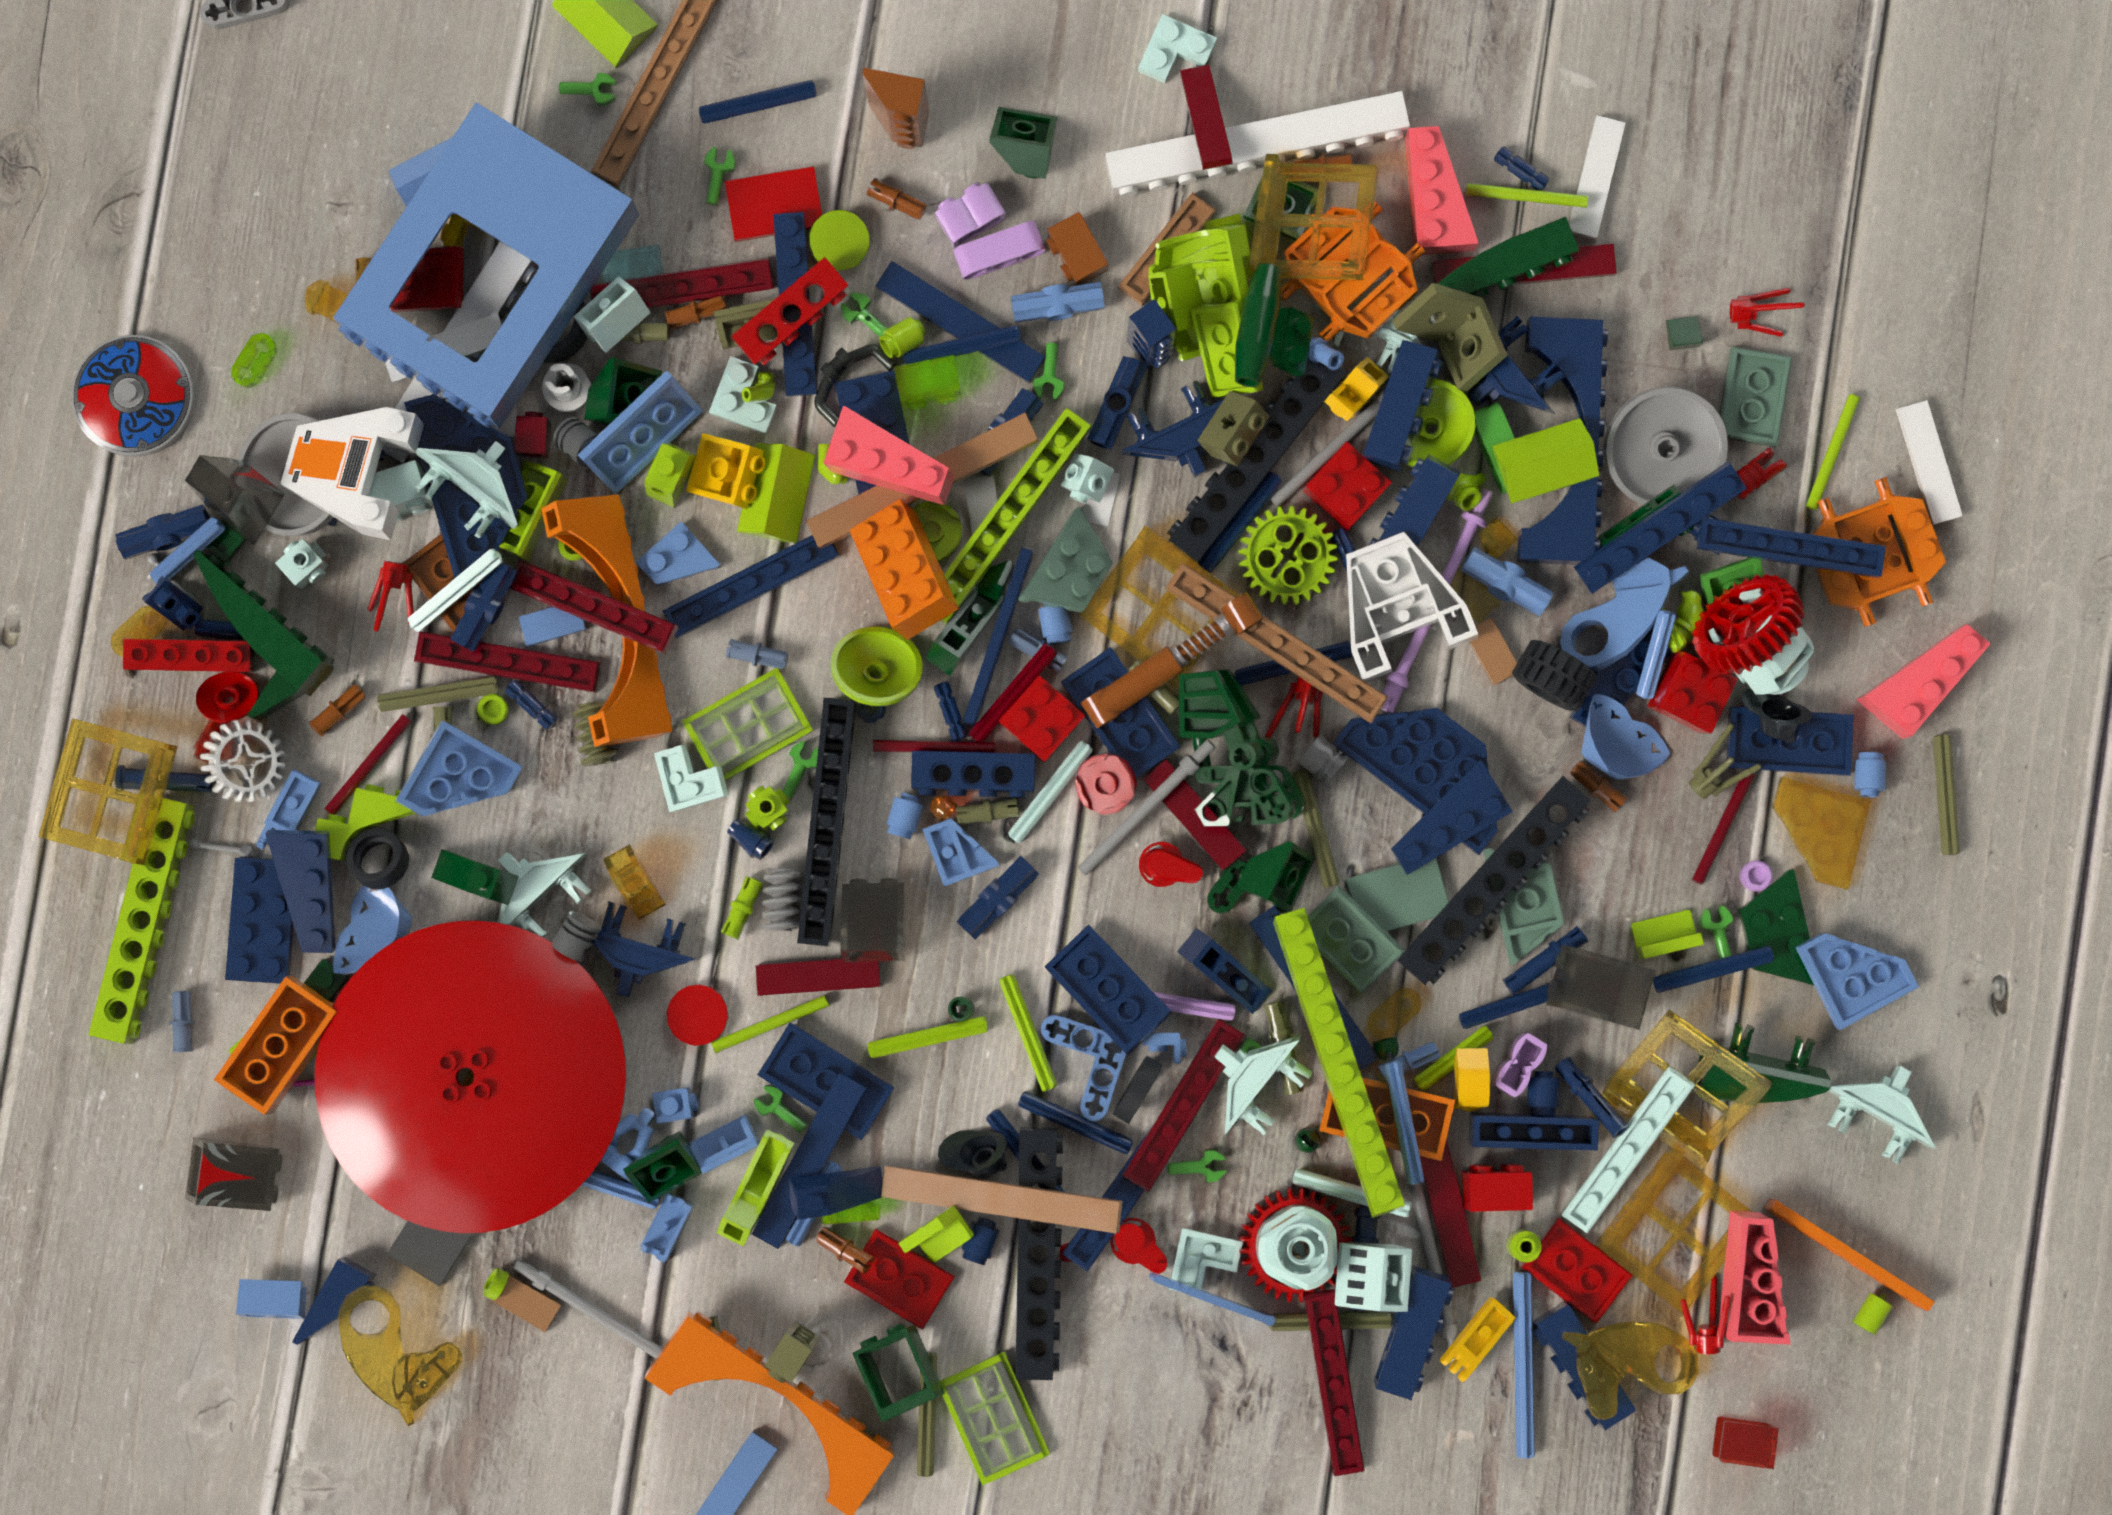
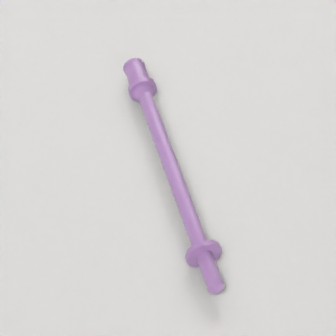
M1481 490V501L1472 509L1471 514L1463 512L1461 515L1467 522L1441 575L1449 585L1477 527L1485 528L1488 524L1482 517L1493 495L1489 490ZM1431 624L1414 631L1396 671L1392 672L1391 675L1387 674L1385 678L1387 683L1382 692L1388 696V699L1382 706L1384 711L1391 714L1394 713L1403 690L1408 689L1407 674Z

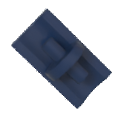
M163 576L160 577L154 589L142 598L145 603L183 631L186 628L192 629L201 619L199 613L203 610V607Z

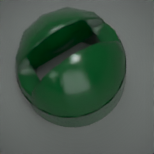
M965 996L953 998L948 1005V1013L955 1021H966L972 1017L975 1011L973 1001ZM968 1006V1011L957 1013L956 1007Z
M1397 1037L1373 1042L1374 1050L1381 1060L1386 1061L1385 1053L1391 1052L1392 1059L1398 1055L1399 1045Z
M1303 1128L1297 1132L1295 1144L1302 1152L1310 1153L1318 1148L1320 1137L1315 1130ZM1304 1133L1315 1142L1312 1148L1300 1138Z

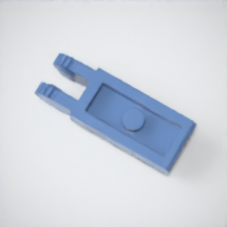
M293 769L264 822L266 825L256 846L262 850L266 848L268 841L265 833L268 830H298L322 783Z

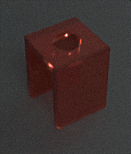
M1718 1416L1715 1424L1712 1455L1724 1463L1774 1469L1779 1428L1770 1423Z

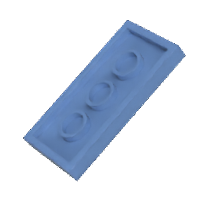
M666 370L590 442L578 456L616 495L656 457L662 443L672 442L703 410Z

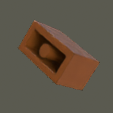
M1080 211L1047 228L1049 238L1045 242L1053 256L1059 255L1063 263L1060 269L1067 282L1073 281L1075 286L1082 285L1108 271L1109 264Z

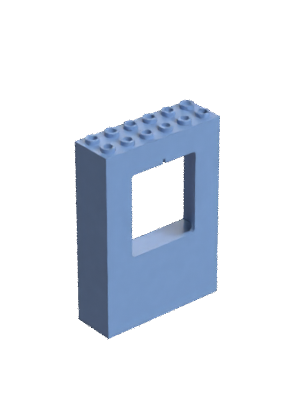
M476 102L333 319L340 325L338 331L344 334V337L353 344L360 347L364 343V347L371 351L370 354L380 361L386 363L388 359L391 360L390 363L409 379H412L414 375L417 376L416 380L422 383V386L431 393L438 395L439 392H442V396L455 408L462 412L465 408H468V412L482 425L489 428L493 424L500 429L639 217V213L631 198ZM452 214L461 216L539 265L538 271L477 362L470 361L435 338L428 342L431 337L429 334L390 310L391 305Z

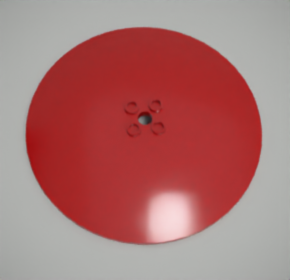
M478 920L454 921L417 930L397 939L366 961L350 978L332 1006L337 1012L320 1036L315 1064V1095L324 1134L332 1152L352 1181L369 1198L404 1220L423 1227L455 1233H484L523 1224L545 1214L572 1195L591 1176L613 1141L622 1115L627 1084L626 1056L618 1021L609 1001L588 971L576 960L558 952L552 947L551 941L538 934L503 923ZM463 1068H469L474 1073V1080L469 1086H463L458 1081V1073Z

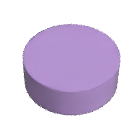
M1762 861L1748 862L1740 871V881L1747 890L1754 892L1762 891L1772 882V871Z

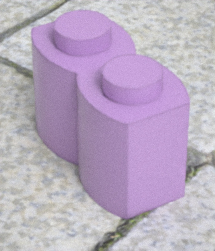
M979 182L974 183L964 190L965 195L956 200L951 197L938 205L939 210L935 212L936 220L953 248L965 244L980 233L991 229L1006 219V212L988 182L982 185Z
M1529 1033L1518 1035L1509 1047L1507 1059L1501 1062L1495 1069L1491 1085L1510 1097L1520 1095L1529 1083L1531 1071L1543 1061L1547 1051V1044Z

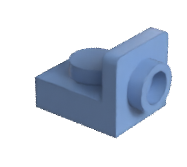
M1180 1032L1151 1033L1142 1042L1143 1046H1149V1052L1167 1051V1045H1173L1174 1064H1181V1057H1186V1039H1180Z
M690 1087L652 1093L657 1124L691 1119L695 1117L694 1111L699 1110L696 1092L691 1093Z

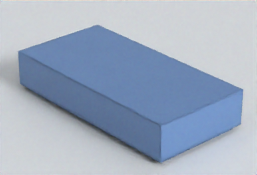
M554 607L519 616L526 646L528 647L587 630L584 620Z

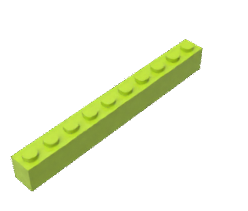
M1305 908L1274 917L1273 924L1371 1216L1374 1218L1402 1209L1405 1203Z

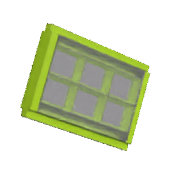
M778 668L769 671L682 720L707 768L721 766L725 781L813 732L810 723Z
M1005 1351L940 1380L945 1392L942 1396L982 1486L1050 1455Z

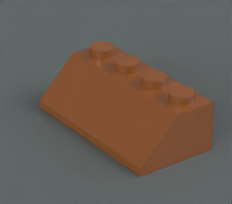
M863 67L862 75L869 107L891 140L897 142V146L905 149H914L915 146L922 147L929 117L925 79Z

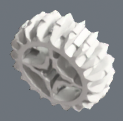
M234 720L231 722V729L226 724L220 725L222 735L215 731L210 733L215 743L204 742L203 746L210 750V754H201L200 759L209 760V765L202 766L201 771L211 772V775L205 778L206 783L217 782L212 789L214 793H218L225 788L223 799H230L234 793L235 802H242L244 795L247 802H253L255 800V793L259 798L266 797L264 787L270 791L276 788L271 779H282V776L275 771L276 768H285V763L277 762V757H282L285 753L284 751H275L274 749L279 746L281 741L279 739L269 741L273 735L272 730H266L261 734L263 724L256 723L252 729L251 720H244L241 728L239 721ZM243 736L255 740L262 748L263 753L252 752L248 747V743L244 742ZM233 739L234 744L231 745V755L227 759L220 761L224 746ZM238 758H256L255 760L248 761V764H244L245 767L238 764L230 765L231 762L237 761ZM265 762L262 775L255 783H252V778H255V767L259 763ZM222 770H234L238 780H242L243 787L230 782Z

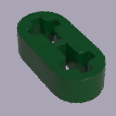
M1243 861L1234 862L1222 873L1207 895V905L1213 912L1220 914L1228 912L1244 891L1237 887L1239 881L1234 887L1229 885L1234 876L1230 871L1232 868L1238 870L1240 867L1246 866L1247 863ZM1225 888L1231 890L1226 896V900L1229 902L1228 906L1221 905L1219 908L1215 907L1214 903L1216 900L1212 897L1213 894L1220 895Z

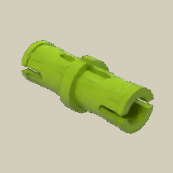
M748 876L745 877L736 900H732L730 904L732 908L721 929V933L739 940L749 915L752 916L754 913L752 908L764 885L763 883Z

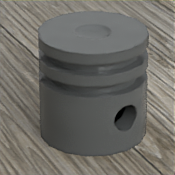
M569 417L556 428L553 434V444L577 464L586 467L587 465L578 454L599 434L577 417Z
M1320 734L1297 762L1312 775L1316 773L1318 775L1317 779L1320 780L1322 778L1324 780L1322 783L1326 785L1349 757L1347 755L1343 757L1341 755L1343 752L1341 750L1337 752V747Z
M569 911L567 918L563 921L564 924L561 925L552 941V947L566 957L583 962L595 943L594 940L598 937L597 933H600L602 928L589 917L575 911Z

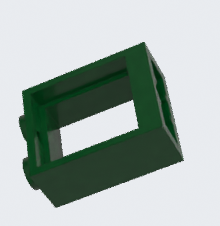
M903 1323L886 1330L887 1337L878 1340L877 1336L868 1338L859 1343L861 1349L852 1353L881 1422L892 1419L945 1394L916 1325L906 1328ZM906 1338L927 1388L892 1403L872 1353Z

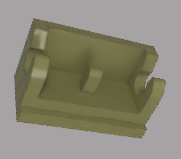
M773 299L714 311L723 350L738 347L731 336L770 304ZM765 325L760 329L759 335L763 341L773 340L777 338V331L773 326Z

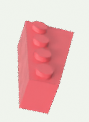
M843 405L824 460V464L831 472L945 506L954 480V475L948 467Z
M1965 624L1953 630L1856 700L1900 738L1912 737L1989 647L1990 643L1972 627Z
M1730 1210L1720 1309L1721 1315L1724 1298L1727 1295L1730 1296L1731 1300L1724 1337L1731 1342L1791 1345L1785 1319H1787L1786 1307L1783 1305L1781 1288H1783L1782 1279L1777 1266L1779 1258L1773 1219L1760 1212Z

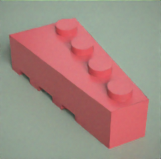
M1439 126L1408 128L1405 135L1413 246L1416 243L1420 244V247L1422 246L1425 250V253L1422 255L1474 252L1479 242Z

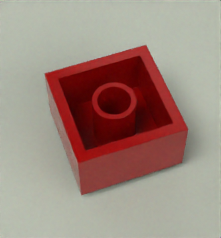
M1346 441L1308 482L1303 492L1341 527H1345L1349 531L1389 488L1392 482Z
M1673 652L1658 682L1655 695L1650 699L1647 707L1698 733L1712 734L1738 679L1732 675H1727L1725 672L1719 674L1716 670H1711L1705 662L1687 652Z
M1039 675L1001 717L999 724L1045 764L1084 721L1085 715Z
M1487 1164L1470 1165V1171H1462L1464 1209L1470 1212L1533 1210L1532 1172L1524 1170V1166L1519 1164H1500L1501 1170H1492V1166Z

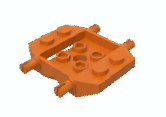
M1375 201L1364 212L1333 206L1284 251L1290 276L1289 281L1281 288L1282 300L1286 301L1297 289L1301 288L1331 318V323L1319 333V336L1327 342L1339 331L1369 339L1418 294L1412 266L1425 253V250L1422 246L1420 247V244L1416 243L1406 254H1403L1394 245L1386 241L1371 223L1383 211L1381 206ZM1347 262H1354L1359 266V271L1355 275H1346L1342 271L1343 265ZM1390 268L1394 270V272H1392L1352 311L1348 309V307L1352 303H1354Z
M1887 477L1874 481L1880 495L1877 503L1841 516L1835 514L1830 497L1817 501L1824 519L1821 520L1822 523L1811 534L1886 546L1882 577L1880 578L1815 568L1829 605L1859 611L1864 627L1877 623L1870 608L1872 602L1908 589L1916 590L1921 607L1934 603L1927 585L1946 563L1923 499L1895 496L1891 492ZM1889 515H1892L1913 568L1912 572L1908 571L1888 518Z

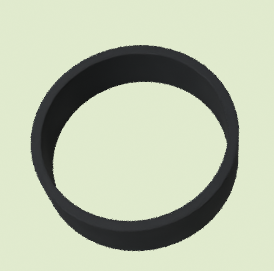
M1149 1056L1144 1058L1113 1112L1114 1116L1128 1124L1130 1123L1155 1082L1163 1066L1161 1063Z

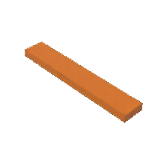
M1769 1198L1764 1206L1765 1210L1919 1309L1930 1311L1935 1301L1779 1201Z

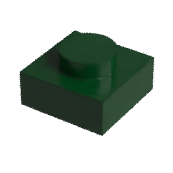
M222 521L225 530L206 548L228 564L247 540Z
M322 959L305 980L304 984L328 1001H331L349 977L346 974L334 973L333 964L326 959Z

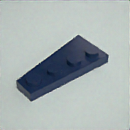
M1654 625L1626 656L1607 668L1594 672L1598 678L1579 711H1572L1569 718L1586 727L1591 701L1595 694L1608 696L1623 706L1625 705V702L1637 691ZM1669 646L1667 648L1664 663L1666 662V658L1672 653ZM1594 702L1595 710L1598 707L1602 706V704L1597 705L1596 702ZM1611 710V719L1615 716L1613 710Z
M1481 759L1391 848L1392 853L1406 875L1513 812Z
M268 830L265 835L301 951L306 953H333L335 951V928L329 831Z

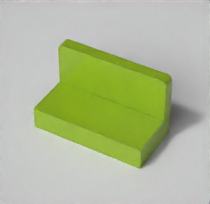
M1690 910L1642 920L1630 925L1639 959L1704 945L1701 933H1696Z
M953 1205L916 1229L898 1244L904 1253L920 1245L928 1259L934 1263L974 1237V1234Z

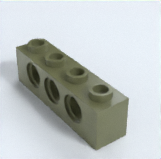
M795 1321L784 1334L765 1364L770 1369L768 1374L781 1383H784L786 1380L792 1383L821 1337Z

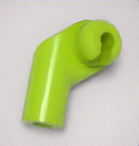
M818 444L819 473L831 484H845L849 477L831 472L824 464L830 444Z

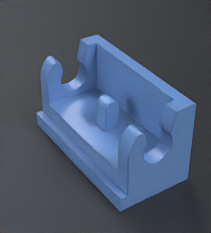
M745 1114L690 1142V1148L702 1174L757 1147L760 1142Z
M672 1192L666 1193L640 1246L641 1251L656 1256V1259L663 1263L667 1262L696 1204Z
M239 1279L236 1314L242 1317L305 1319L306 1287H303L302 1281Z

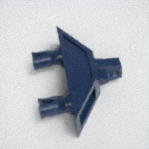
M1515 316L1512 321L1498 331L1507 356L1479 380L1480 385L1469 393V396L1478 406L1490 398L1496 401L1503 397L1507 400L1556 414L1545 401L1544 393L1561 379H1564L1565 375L1561 371L1554 374L1558 370V366L1552 362L1549 367L1534 379H1528L1507 352L1509 350L1508 346L1529 331L1524 324L1518 327L1523 321L1518 316Z
M1197 380L1192 384L1196 397L1187 385L1181 388L1193 411L1191 416L1161 431L1154 430L1144 407L1138 410L1142 424L1139 423L1131 412L1126 417L1129 419L1139 440H1137V443L1123 449L1121 455L1178 461L1181 467L1188 464L1195 478L1204 474L1206 468L1200 457L1206 455L1197 440L1223 400L1215 404H1209Z
M608 901V907L601 927L602 930L600 933H597L598 937L594 940V945L612 967L615 968L613 977L620 978L616 994L630 997L633 984H641L643 976L699 960L680 954L678 950L686 923L679 922L672 935L674 920L667 918L661 943L655 947L621 937L622 934L619 931L627 906L620 905L614 917L615 903Z

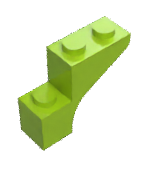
M366 784L365 790L355 789L348 824H345L346 817L328 814L327 820L317 819L315 831H329L331 858L346 861L348 847L352 840L361 832L417 813L395 801L400 793L399 790H396L395 796L384 794V787Z
M766 1130L732 1201L721 1219L717 1234L744 1247L761 1216L769 1196L781 1177L795 1144L781 1134Z

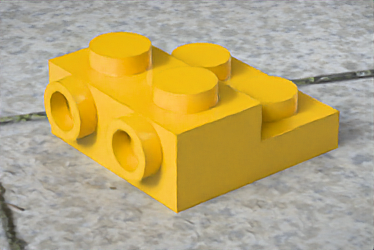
M702 433L686 492L747 509L748 504L752 503L757 495V489L754 484L757 474L761 473L765 467L764 450Z

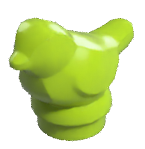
M1460 473L1446 500L1453 501L1457 507L1464 511L1475 508L1481 501L1482 496L1478 486L1484 483L1485 475L1483 473L1477 475Z
M1693 590L1681 591L1682 603L1677 608L1678 618L1675 620V625L1687 640L1686 644L1688 645L1694 638L1692 634L1693 630L1696 629L1694 624L1696 621L1701 620L1699 614L1704 612L1701 606L1700 594Z

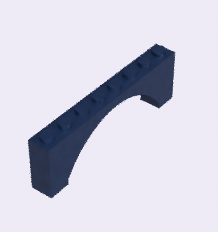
M1530 316L1526 322V327L1529 331L1526 332L1525 352L1534 353L1548 366L1554 362L1558 366L1555 374L1561 371L1565 375V378L1561 379L1575 404L1579 418L1594 441L1597 465L1602 468L1604 452L1603 449H1599V437L1604 436L1605 421L1600 419V407L1605 406L1606 390L1601 389V377H1605L1607 372V360L1602 359V347H1607L1608 329H1603L1604 320ZM1596 477L1571 485L1563 500L1548 516L1531 528H1521L1518 532L1517 562L1577 565L1600 549V540H1595L1596 528H1600L1601 510L1596 509L1597 498H1601L1602 479Z

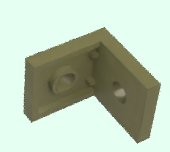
M1432 283L1392 320L1397 331L1438 342L1457 389L1464 392L1472 388L1507 356L1483 298ZM1475 342V350L1472 353V355H1470L1472 351V344Z

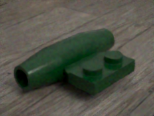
M1262 263L1257 265L1244 298L1235 344V382L1246 387L1259 386L1269 359L1273 362L1274 367L1296 377L1305 374L1315 318L1293 307L1280 308L1281 269L1273 264Z

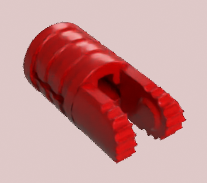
M1770 447L1736 471L1747 488L1736 495L1738 498L1744 500L1754 490H1757L1761 485H1764L1787 468L1786 463L1780 459L1763 470L1762 466L1768 463L1774 456V451Z

